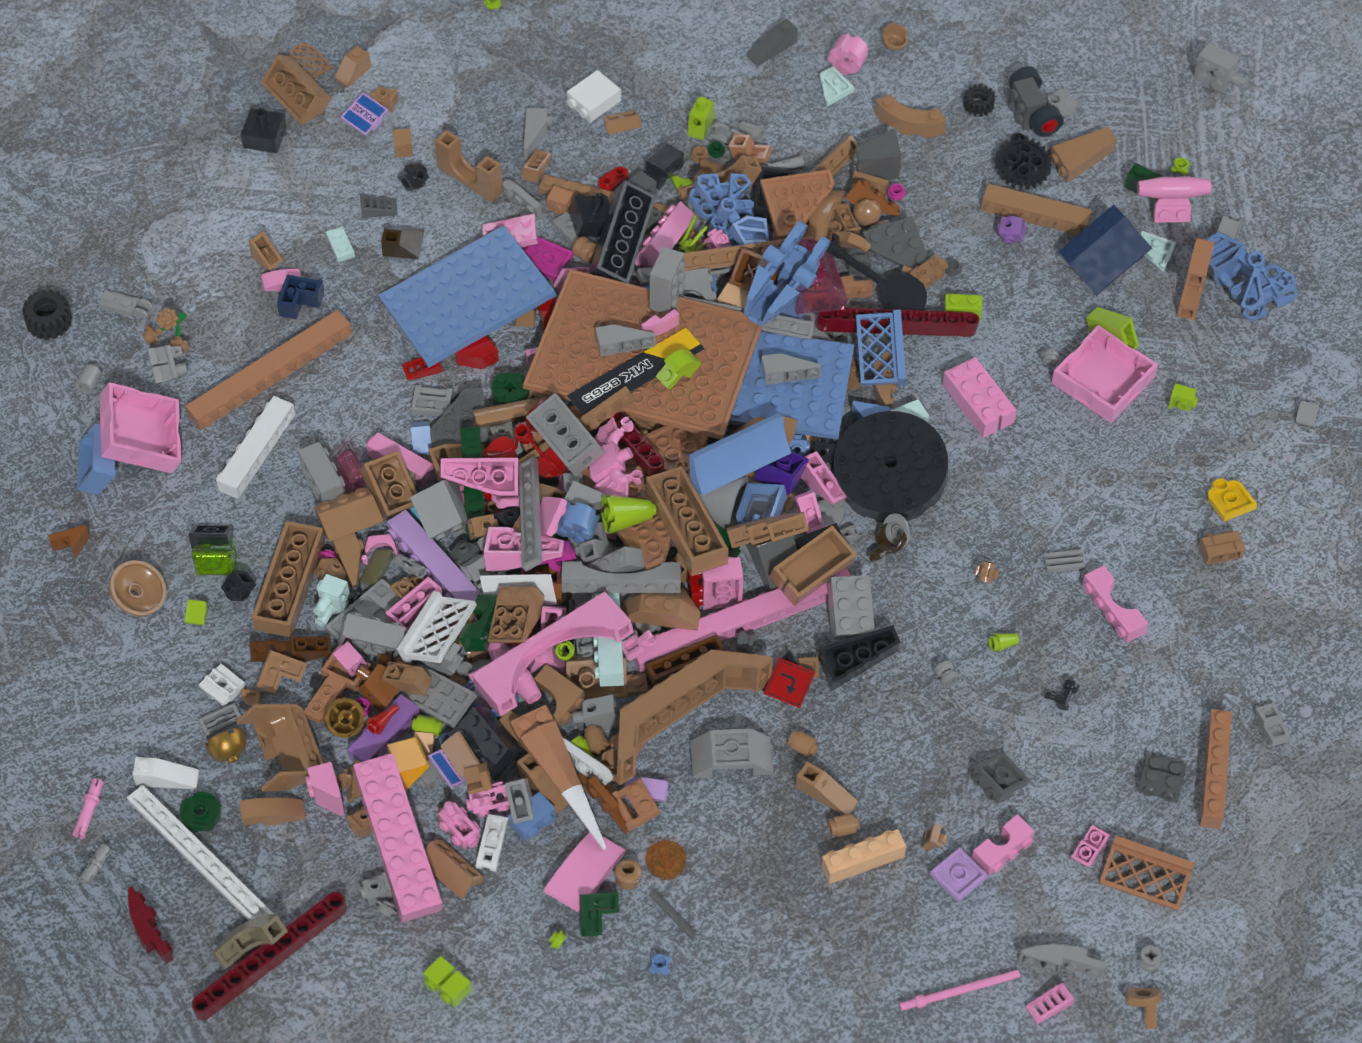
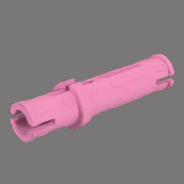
M96 778L92 779L89 791L83 798L85 802L72 833L76 838H78L79 832V839L85 838L95 807L100 802L99 796L105 784L100 779L98 784Z

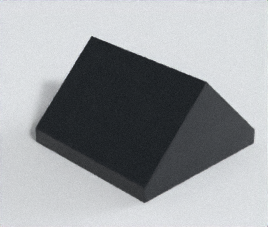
M195 525L189 532L192 552H231V548L229 550L210 551L209 546L232 547L234 526ZM196 546H201L200 548H202V546H207L205 548V551H193L195 548H197Z

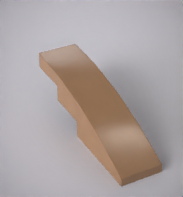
M804 512L759 519L729 527L726 530L731 547L735 548L748 543L755 545L767 540L774 542L809 531Z

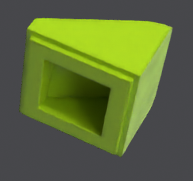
M188 600L185 623L205 625L208 613L207 602Z

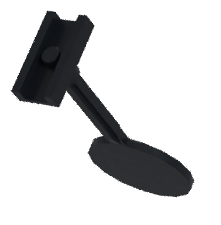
M835 233L831 235L832 243L823 255L824 260L830 263L834 257L841 259L881 286L880 303L883 309L923 311L927 303V291L924 284L918 278L900 274L885 280L845 253V250L840 247V237Z

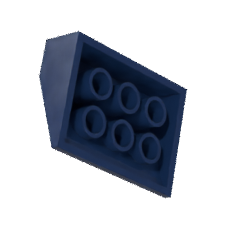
M1112 205L1059 251V254L1065 263L1097 296L1147 254L1152 247L1115 205Z

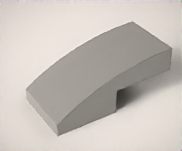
M1274 703L1255 708L1261 727L1271 746L1291 740V735L1282 722L1283 716Z

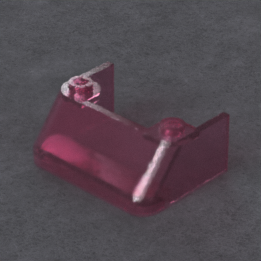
M801 239L797 245L806 248L812 253V249L817 244V241ZM827 251L819 260L820 264L817 272L820 278L815 281V289L798 291L800 294L797 298L796 314L843 310L847 306L848 297L833 256Z

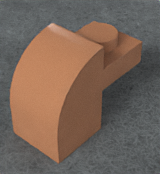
M734 134L729 145L730 152L736 161L741 155L757 158L758 163H767L772 152L770 145H754L751 135Z

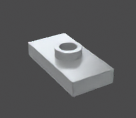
M567 212L552 220V225L571 244H573L574 240L580 238L576 236L571 217Z

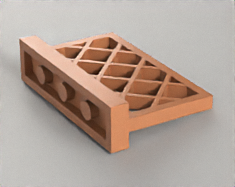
M1115 835L1099 884L1179 911L1194 862ZM1114 852L1123 854L1126 861L1116 865L1112 858ZM1136 860L1143 861L1146 868L1136 872L1131 862ZM1128 864L1133 874L1123 878L1118 868ZM1160 867L1166 875L1155 879L1151 869ZM1114 870L1120 879L1115 882L1105 880L1107 873ZM1148 871L1153 881L1142 885L1138 875ZM1180 874L1186 877L1184 883L1175 886L1171 876ZM1135 877L1140 887L1135 889L1128 888L1125 881ZM1168 878L1172 888L1162 892L1158 882ZM1155 884L1159 894L1155 896L1148 895L1145 888ZM1175 891L1178 897L1177 904L1168 902L1164 895Z

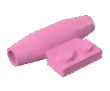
M1159 177L1138 181L1137 183L1138 196L1157 198L1156 203H1154V223L1190 222L1191 204L1188 198L1211 193V180L1195 177Z
M490 643L487 651L493 661L510 651L511 648L506 643ZM526 668L520 678L516 693L528 704H533L541 698L542 694L532 674ZM477 670L469 674V679L472 681L473 684L474 681L472 678V674L475 673Z

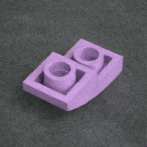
M632 777L624 784L625 788L641 779L654 802H666L668 781Z

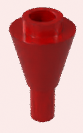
M393 704L387 711L368 718V730L373 734L380 735L391 717L399 711V707Z

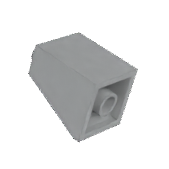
M442 480L410 497L429 539L442 540L447 537V533L462 530L464 528L463 525L468 521L458 484L455 482Z

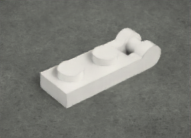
M488 814L476 861L477 869H483L484 867L489 868L490 871L497 872L507 830L508 817ZM485 855L492 856V860H486Z

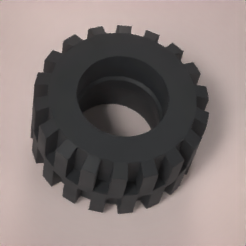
M41 290L40 293L35 292L34 296L30 295L28 297V301H25L24 307H22L27 330L31 332L32 336H37L38 339L45 338V340H49L52 337L53 339L57 338L58 335L62 336L64 331L67 332L72 324V315L68 301L60 292L54 293L53 290L48 292ZM46 313H53V314L50 315V316L41 317L42 315H44V314H46Z

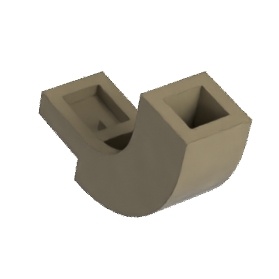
M262 915L232 930L223 937L224 941L211 953L221 968L227 969L248 950L261 944L273 945L288 931L278 915Z

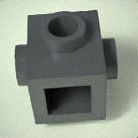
M461 540L449 554L456 566L460 568L461 565L482 553L476 543Z

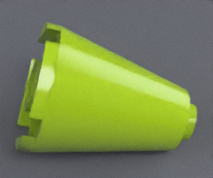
M603 495L601 499V506H604L601 518L604 530L608 532L607 534L649 521L656 515V505L652 504L651 500L615 495Z

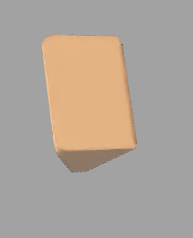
M414 732V737L418 739L425 757L429 758L428 755L432 754L434 750V734Z

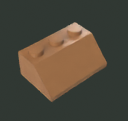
M399 451L363 464L359 471L366 486L373 494L383 521L395 517L405 509L408 511L414 507L410 497L417 494V491Z
M368 487L356 489L353 493L343 494L336 499L323 501L314 506L319 526L323 528L324 534L329 541L384 522L373 494Z
M622 652L624 685L600 687V679H595V667H599V663H595L594 655L585 658L581 655H573L570 659L566 660L567 679L584 691L585 699L612 694L614 697H628L626 657L624 652Z

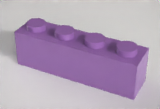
M402 694L397 699H393L385 711L393 704L399 707V711L391 717L380 735L371 733L366 727L362 735L350 743L347 749L349 759L351 761L358 760L364 762L383 756L388 751L387 745L397 742L412 726L413 719L420 715L419 707Z

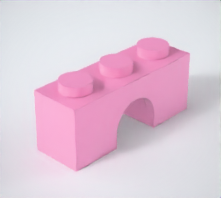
M1017 814L1002 828L1001 836L1007 841V844L998 846L987 839L973 850L972 859L988 876L993 872L998 873L1004 867L1005 862L1014 860L1022 848L1027 849L1033 843L1035 831Z

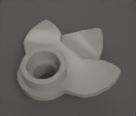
M1059 89L1046 98V106H1056L1064 117L1072 116V110H1075L1080 105V101L1069 97V89Z

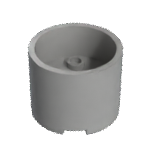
M748 476L736 479L705 495L697 492L711 519L725 530L726 528L738 525L736 514L746 485L749 483Z

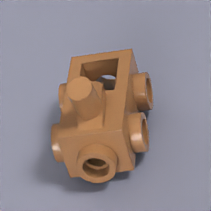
M936 254L914 269L904 265L902 272L918 278L924 284L925 289H927L931 283L937 282L945 275V269L948 268V264Z

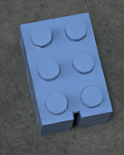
M95 423L88 431V434H85L80 440L77 490L99 495L103 489L107 488L108 483L115 478L117 472L115 469L116 460L101 457L100 424Z

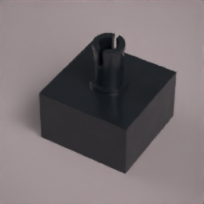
M250 108L241 132L243 148L277 154L287 128L284 113L266 111L263 108Z
M597 193L595 196L574 195L568 211L577 237L601 236L610 208L608 196L602 193L600 195Z

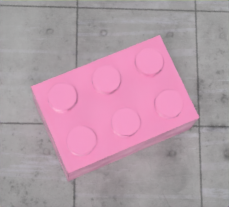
M728 557L727 565L701 573L700 584L703 586V612L723 610L727 606H734L742 602L743 572L740 557Z

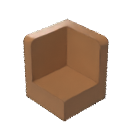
M487 763L463 769L469 795L492 789V780Z

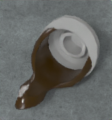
M894 513L884 520L877 537L878 548L872 551L869 558L870 561L880 560L887 553H896L907 546L911 538L910 527H908V523L903 516Z

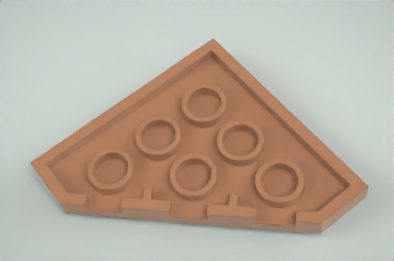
M830 169L760 180V186L777 240L786 239L799 221L806 224L834 188V180Z

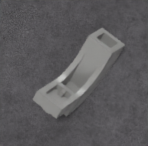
M454 642L441 663L413 659V666L419 663L444 677H450L464 659L458 653L461 646ZM420 648L417 653L425 650V648ZM437 650L431 653L430 655L437 656L440 650Z

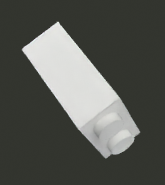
M598 70L567 91L568 106L575 109L582 118L587 119L590 123L621 101V89Z

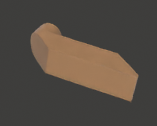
M828 231L826 236L831 241V244V235L833 233L837 234L840 237V247L859 248L861 251L867 252L871 247L867 240L852 232Z

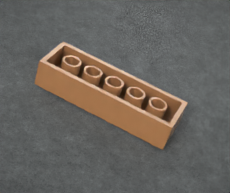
M680 466L646 477L647 494L652 504L656 505V511L691 576L727 565L728 548L684 468Z
M289 521L285 522L252 616L254 630L286 637L293 636L319 561V552L322 551L325 543L323 528Z

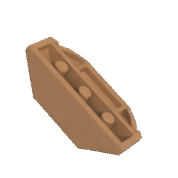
M681 589L680 593H633L623 602L621 609L633 623L698 631L701 613L684 589Z

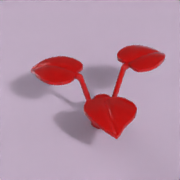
M545 397L538 403H536L527 415H529L533 410H535L548 398ZM527 418L525 421L526 425L520 424L515 428V445L509 437H498L481 454L483 458H517L515 449L518 448V442L520 441L522 444L530 443L542 456L538 458V471L542 477L552 478L561 476L567 468L551 447L544 454L534 443L531 431H538Z

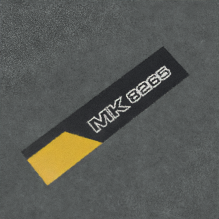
M684 328L656 344L655 347L647 349L572 392L567 397L582 415H585L625 386L632 392L656 378V375L666 364L664 360L673 352L685 349L696 355L705 350V348L687 328Z

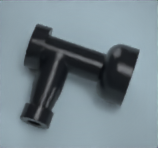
M1065 680L1063 696L1047 691L1045 699L1058 702L1057 707L1066 711L1069 708L1068 703L1072 694L1076 693L1080 686L1075 681Z

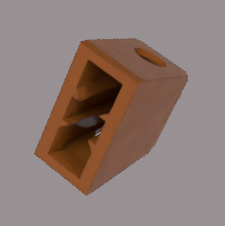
M377 664L370 671L361 665L355 675L363 680L358 690L379 712H382L387 708L399 688L382 680L386 670L385 666Z

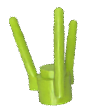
M697 215L693 216L683 239L678 244L680 246L679 251L682 253L699 251L707 246L704 242L696 248V242L704 234L708 226H704L693 240H687Z

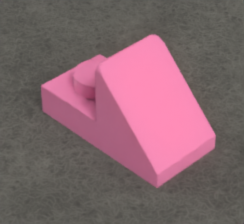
M811 490L794 497L798 508L795 513L804 512L809 528V531H806V533L808 534L823 528L824 523L814 491Z

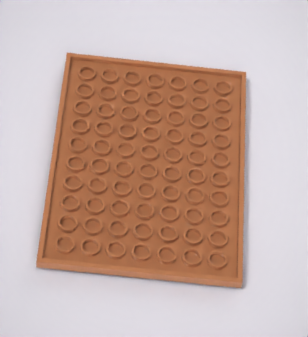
M570 269L523 383V389L550 396L556 393L560 398L571 401L567 395L646 351L647 349H639L611 356H600L595 328L615 324L641 330V325L654 315L660 319L664 317L665 313L650 309V289ZM679 297V303L675 309L679 313V325L663 334L655 336L656 344L687 328L705 348V350L694 355L702 364L691 377L682 376L672 389H667L657 377L632 391L631 394L635 400L618 412L722 440L763 326L761 327L752 322L743 312Z

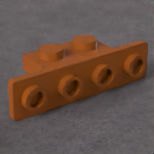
M581 772L578 773V778L587 789L589 795L600 804L603 812L612 818L624 834L630 832L619 812V804L611 796L615 792L609 783L603 786L595 776L589 779ZM624 802L633 819L637 818L635 813Z

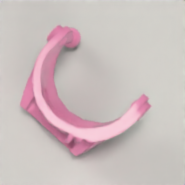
M390 534L369 536L367 538L365 555L361 557L364 564L368 565V554L375 547L387 546L395 552L396 556L399 554Z

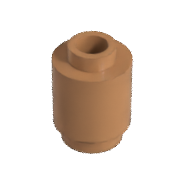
M591 725L585 729L584 738L593 755L600 756L609 749L610 744L599 725Z
M793 731L788 740V745L791 746V749L806 757L814 756L819 748L817 739L802 731Z
M850 813L832 817V820H828L830 835L841 837L856 833V829L859 828L857 816L854 817Z

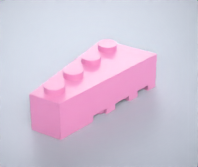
M681 201L675 206L672 204L666 210L667 215H664L658 221L659 225H656L650 232L651 235L643 241L635 265L639 268L654 267L662 248L672 249L688 228L695 214Z

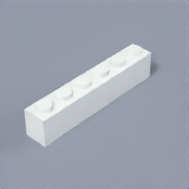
M273 396L270 402L266 403L264 411L256 418L252 429L247 431L245 439L237 446L233 457L228 459L226 467L218 474L216 482L220 492L237 499L240 498L295 416L292 403Z

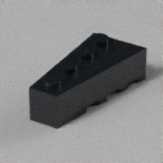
M894 625L820 647L818 659L830 690H835L898 652L900 640Z

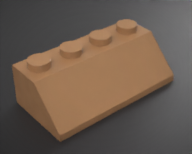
M278 54L261 81L266 89L300 124H304L323 113L332 99L289 56Z

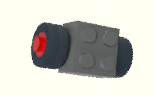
M1025 66L1016 70L1009 78V86L1012 89L1010 91L1011 100L1009 108L1011 112H1014L1016 121L1023 130L1033 128L1038 136L1047 137L1060 130L1064 124V118L1056 106H1046L1047 102L1039 89L1042 85V78L1038 71L1032 66Z

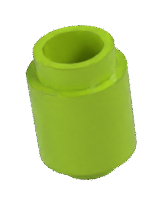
M418 715L417 718L413 719L412 730L440 736L442 722L431 716Z

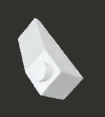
M136 757L133 778L136 786L197 789L199 769L158 758Z

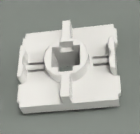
M220 664L217 668L212 669V672L206 675L205 679L198 685L210 695L212 700L215 699L224 706L240 694L239 691L245 687V682ZM222 683L226 684L224 688L220 687L219 685Z

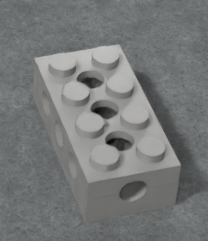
M556 393L526 416L575 477L605 453Z

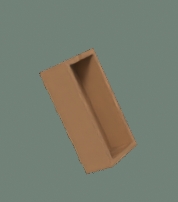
M832 525L775 566L769 577L780 590L782 588L785 589L783 594L795 606L827 583L831 577H835L853 564L857 554Z

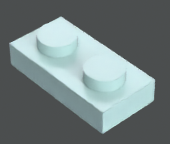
M343 226L326 231V237L338 262L355 257L354 250Z

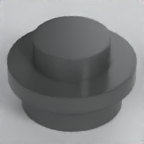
M955 259L947 261L948 268L945 269V273L948 276H958L962 271L960 262Z

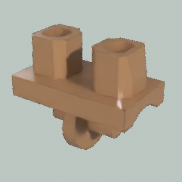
M358 760L353 761V764L360 763ZM353 766L349 768V774L347 769H343L342 774L336 776V780L341 785L342 790L347 789V801L353 802L355 798H361L353 775Z

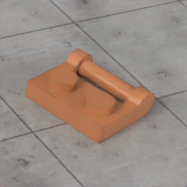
M641 779L611 794L619 804V812L626 822L625 826L628 831L638 828L661 814ZM628 797L639 817L633 819L622 801L623 798Z

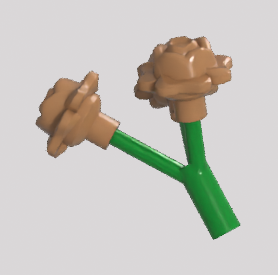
M166 307L163 311L158 312L159 316L156 318V321L159 323V327L154 330L146 325L143 338L147 344L157 346L158 336L163 331L175 327L176 337L167 345H170V347L181 346L182 353L184 354L190 347L187 345L188 342L182 341L180 337L179 324L186 318V314L180 312L176 316L175 310H170Z

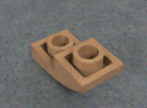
M413 576L410 579L404 577L391 585L390 589L402 599L427 577L418 578Z

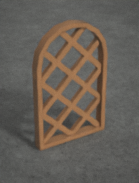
M299 44L290 51V57L295 58L297 63L299 59H305L304 63L298 64L303 66L304 70L305 66L311 67V70L305 71L310 73L309 75L312 79L332 69V66L312 45ZM302 47L308 48L307 50H301ZM293 52H298L297 56H292ZM300 52H301V53H306V56H305V57L300 56ZM309 53L315 54L314 58L308 57ZM307 60H313L312 64H306ZM315 61H321V65H316ZM319 67L320 69L319 71H313V68Z

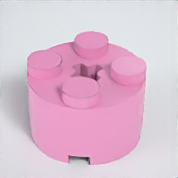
M843 34L839 36L831 49L828 61L842 75L846 76L857 73L868 56V46L858 36L851 37L850 34Z

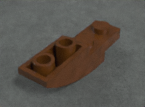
M290 636L289 641H250V662H265L269 650L302 662L324 658L331 655L330 636Z

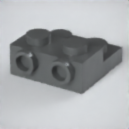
M1004 752L976 765L970 775L973 783L976 786H981L985 791L986 797L989 800H994L996 804L1010 798L1013 792L1027 786L1030 781Z
M1147 753L1138 792H1142L1147 796L1160 797L1165 801L1177 802L1187 764Z

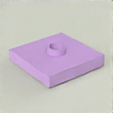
M960 847L932 869L929 874L958 903L988 878V874Z

